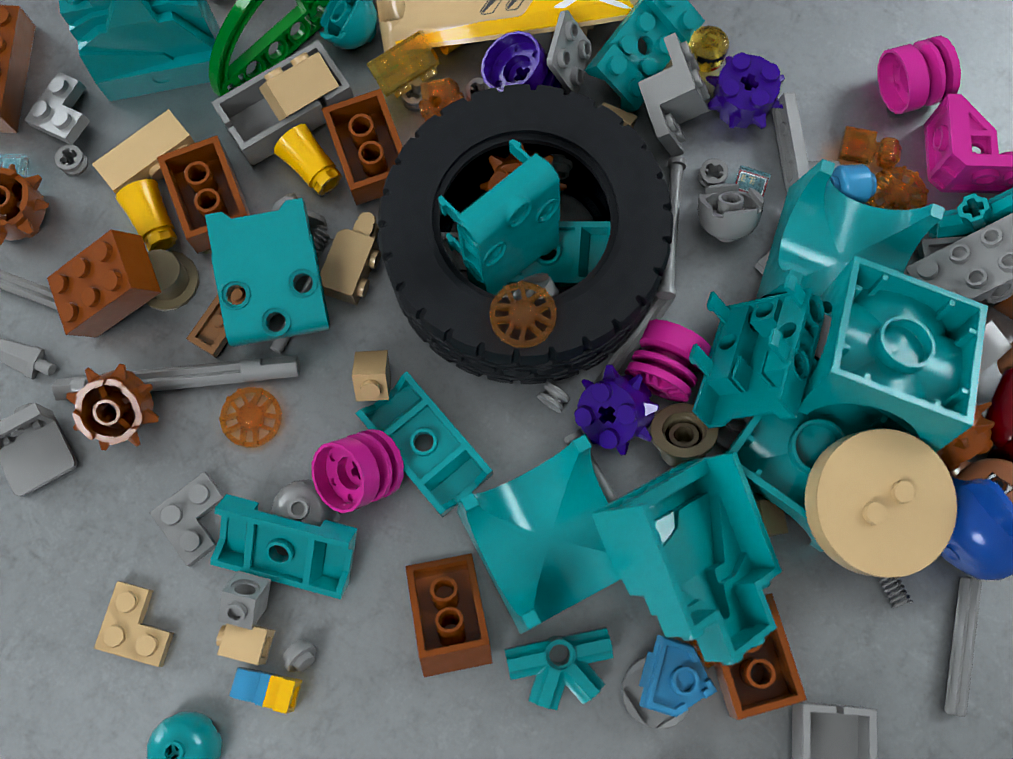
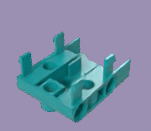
M513 139L509 141L510 153L522 165L462 213H459L442 196L438 197L442 214L444 216L448 214L457 223L460 243L448 232L446 239L450 250L453 251L455 249L463 257L468 280L471 283L497 296L503 291L506 284L540 256L550 253L559 245V176L548 161L536 153L530 157L522 149V144Z
M302 198L286 200L278 211L232 219L223 212L205 215L221 313L227 341L230 346L238 347L329 330L330 321L316 248L310 230L306 204ZM303 276L311 277L313 280L312 288L305 293L298 292L296 289L297 280ZM237 288H244L246 292L245 300L239 305H234L231 301L232 292ZM282 314L286 320L285 327L281 331L273 332L270 328V320L274 315Z
M787 274L784 289L787 293L726 306L714 291L710 293L707 308L709 311H713L720 319L709 356L698 344H693L689 356L691 364H696L704 373L692 411L708 428L724 427L735 418L776 414L780 420L797 418L804 388L810 375L819 341L825 310L821 298L811 288L802 289L798 284L799 279L793 274Z

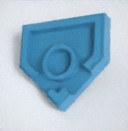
M657 635L653 652L648 651L640 679L639 686L643 687L639 706L678 717L686 712L690 706L717 692L713 681L704 670L700 662L701 658L693 645Z

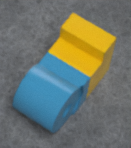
M237 667L229 696L253 702L255 705L270 708L273 711L288 714L295 709L302 680L255 669Z

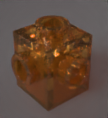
M450 77L421 83L422 100L419 101L421 116L425 121L434 114L440 117L441 109L463 98L464 95L459 90V84Z

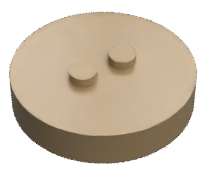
M875 429L857 432L840 438L822 452L814 463L807 479L805 511L815 540L822 550L837 564L862 575L896 578L914 574L924 569L943 552L955 527L957 497L948 469L940 457L927 444L905 432L891 429Z

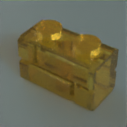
M419 30L366 64L384 95L388 97L394 94L397 99L412 90L410 83L419 77L423 83L438 74L436 67L441 64V61L425 33Z

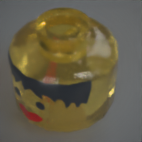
M707 25L700 27L694 31L690 38L689 47L698 61L701 70L699 72L709 73L716 71L722 66L727 56L729 39L727 34L716 26Z

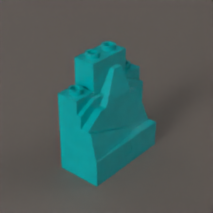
M59 0L60 14L68 23L70 32L78 42L79 56L96 85L110 102L210 82V56L220 27L206 0Z
M736 451L684 461L591 513L606 553L630 596L645 598L651 615L658 617L665 637H682L684 641L697 639L705 662H722L723 665L735 664L744 658L743 654L750 648L764 643L765 637L777 628L762 589L771 585L770 580L780 574L782 569Z

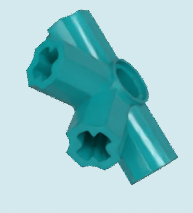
M1013 187L988 200L978 196L976 193L964 196L962 203L957 209L944 211L942 220L928 231L929 237L968 236L1013 213Z
M607 627L566 636H553L547 640L505 648L510 679L514 680L536 675L528 701L553 710L558 709L565 685L583 705L592 700L601 691L605 682L588 663L614 658ZM557 644H562L568 649L567 657L561 662L552 661L549 657L550 650Z

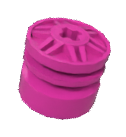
M939 35L917 41L913 45L906 44L891 48L882 53L878 63L877 78L879 90L886 106L895 114H903L921 109L924 105L929 106L942 102L947 94H957L961 81L960 62L955 47L949 39Z
M650 320L639 341L643 350L634 351L631 358L633 362H629L625 375L629 374L634 377L638 374L642 375V382L653 395L670 401L687 402L692 394L691 388H694L698 381L692 372H701L697 365L691 364L689 360L693 344H698L707 356H709L711 346L704 338L679 324L666 320Z
M373 428L321 445L315 452L312 460V479L317 493L326 505L340 513L355 511L368 505L370 502L392 495L400 488L404 477V463L397 445L383 431Z

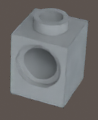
M238 571L222 590L218 621L252 630L267 609L271 579Z

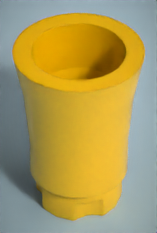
M299 124L291 128L277 141L274 147V154L286 162L319 195L332 191L339 184L342 178L341 173L336 169V165L321 148L306 124Z
M138 180L118 191L115 198L128 215L138 235L142 236L148 251L157 249L167 250L176 244L175 241L178 238L174 232V226L163 203L156 180Z

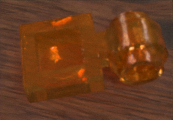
M846 126L842 135L838 159L869 165L874 156L878 167L891 169L900 161L902 147L899 144V140L887 137L881 139L880 142H876V131Z

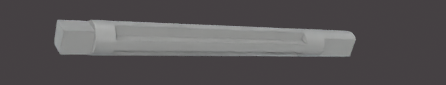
M298 355L132 372L145 384H151L153 389L150 392L298 377L301 367ZM77 376L56 379L51 386L55 400H68L66 399L67 393L81 390L88 383L87 377Z

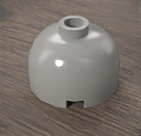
M738 184L708 186L705 188L704 195L701 192L699 194V221L702 228L713 237L722 242H733L751 234L755 230L763 212L764 199L758 191L750 187L748 193L739 191Z
M309 479L293 481L284 486L275 496L271 507V514L318 527L321 526L324 520L338 523L340 519V512L332 510L322 501L315 489L313 480Z

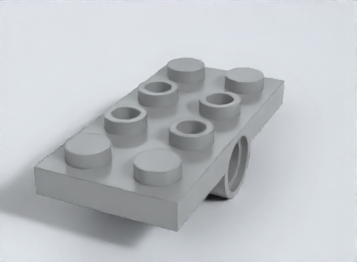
M1013 213L907 266L906 272L908 276L977 302L986 299L989 303H999L1013 295Z

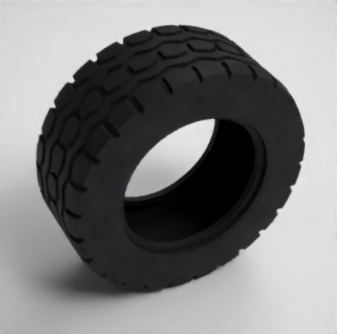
M529 84L504 86L503 92H498L495 87L473 93L470 96V101L463 97L441 109L440 117L434 114L415 132V138L410 137L395 160L396 165L391 167L382 191L384 196L380 200L378 211V226L380 228L378 232L379 246L385 268L399 306L411 327L424 342L430 344L429 347L436 354L449 363L455 362L456 367L478 377L486 375L488 380L513 384V381H520L521 384L546 383L547 379H553L554 381L567 379L578 375L579 370L584 369L587 371L608 358V354L615 353L631 337L632 332L638 328L645 318L664 274L671 250L673 215L671 213L672 204L667 183L662 179L663 173L652 152L646 150L647 145L639 134L629 124L623 126V119L604 105L598 108L595 107L596 103L593 99L572 91L567 96L564 95L562 88L538 85L536 90H531ZM512 139L523 144L525 150L540 153L541 158L550 154L565 155L567 159L573 162V168L568 178L560 180V183L567 185V189L564 191L579 200L587 208L595 221H611L606 249L595 268L575 286L548 298L513 300L482 290L465 278L455 267L445 250L441 237V232H451L455 221L448 214L445 216L442 214L438 197L442 196L461 213L469 202L485 191L480 189V184L488 182L494 173L488 158L492 154L504 159L511 154L509 141Z

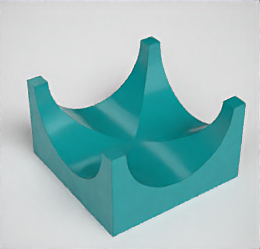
M822 159L788 189L756 299L787 293L784 289L787 274L796 276L799 279L798 284L802 289L811 288L820 297L854 256L904 274L914 250L926 233L942 220L945 208L932 203L918 209L890 210L857 202L835 188L830 180L835 163ZM830 312L829 314L825 313L827 316L832 318V312Z
M854 256L820 296L825 313L829 314L832 312V320L819 362L804 388L798 412L807 415L817 408L833 404H858L882 409L908 422L918 433V439L927 444L936 453L973 426L988 305Z
M816 359L813 360L810 375L807 378L806 385L810 380L819 362ZM833 404L817 408L807 415L798 412L797 418L780 420L776 414L752 416L725 453L737 452L751 490L766 498L792 517L810 536L811 542L809 544L819 552H823L811 532L805 511L807 479L818 457L835 441L857 432L891 429L905 432L914 437H917L918 433L908 422L885 410L858 404Z
M585 434L573 440L561 452L527 473L491 490L477 494L471 492L459 499L457 514L520 634L621 580L606 553L591 514L609 503L595 475L591 461L592 446Z

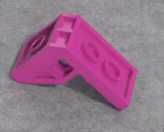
M947 94L924 124L928 181L940 192L1000 194L1012 188L1013 151L999 154L997 130L962 94ZM972 146L978 147L981 150V154L972 152Z

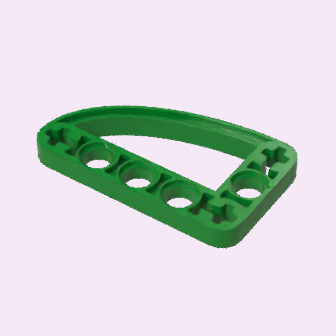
M237 0L219 30L210 56L209 80L214 93L221 97L285 60L322 27L320 20L330 0H295L297 6L229 65L233 50L242 31L257 8L264 1ZM300 22L298 32L291 35L293 25ZM274 42H278L277 50L269 55L270 46ZM256 61L254 71L246 74L248 65Z

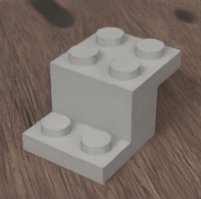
M676 33L663 38L673 66L638 82L657 139L672 157L684 154L681 143L685 141V137L679 124L708 112L709 108L706 100L711 98L708 88L699 74L701 70L694 53L692 54L687 41L681 43Z

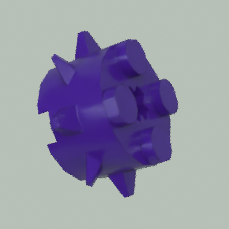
M743 52L733 57L727 56L719 76H706L705 80L715 87L713 97L707 103L709 110H717L720 113L719 118L729 124L731 129L735 127L748 128L751 124H755L761 129L766 128V117L771 109L783 108V104L780 105L779 98L777 97L780 92V85L785 80V77L780 74L776 64L760 56Z
M609 364L606 365L603 380L596 383L586 379L582 380L586 390L582 392L578 401L577 410L574 413L575 422L593 444L597 443L605 449L616 447L620 455H626L629 443L634 438L639 437L648 442L652 440L647 429L651 425L655 412L660 409L659 404L651 402L649 397L652 394L642 382V375L638 374L635 377L629 374L619 375L614 366Z

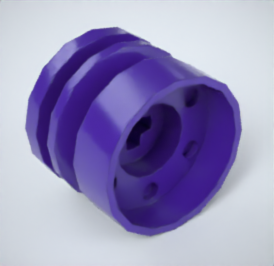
M523 31L506 33L494 41L482 59L481 74L483 81L489 88L496 87L498 92H503L504 86L529 84L531 90H536L538 85L561 88L560 82L547 66L548 54L530 33Z

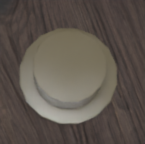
M157 249L147 252L161 293L146 304L151 308L161 311L176 310L186 305L196 294L199 285V272L194 262L183 253L172 250Z
M678 403L669 405L660 410L651 422L650 435L653 445L660 451L662 459L672 467L684 461L706 457V454L711 452L717 443L719 428H708L692 411L694 404Z

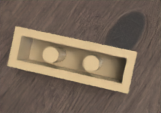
M168 109L96 160L92 165L115 194H117L124 186L138 180L153 179L158 181L163 179L164 176L157 157L195 142Z

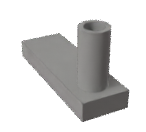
M783 93L778 99L780 105L783 104V108H772L786 192H788L791 185L820 162L808 161L796 93ZM838 160L830 161L832 163H835L834 169L837 166L841 165Z

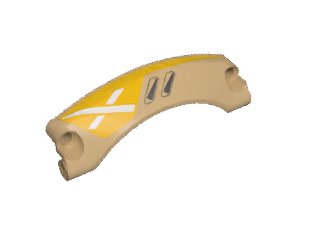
M375 0V6L379 19L383 50L385 54L413 49L496 40L506 33L523 31L531 35L555 31L560 12L566 10L571 13L579 27L620 21L625 19L639 0Z

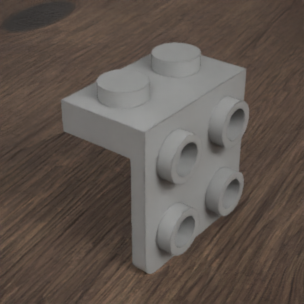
M566 10L561 11L547 56V66L560 82L564 95L568 96L571 91L579 94L580 86L584 82V70L592 53V44L571 13Z
M28 403L18 407L14 414L3 420L0 419V465L16 496L23 497L72 471L77 466V461L52 410L37 403Z

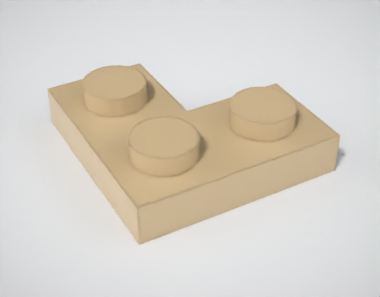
M117 581L94 649L156 667H163L174 633L142 624L154 590Z

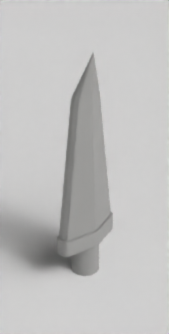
M0 338V361L21 372L25 377L35 379L38 372L51 376L56 371V364L44 360L45 349Z

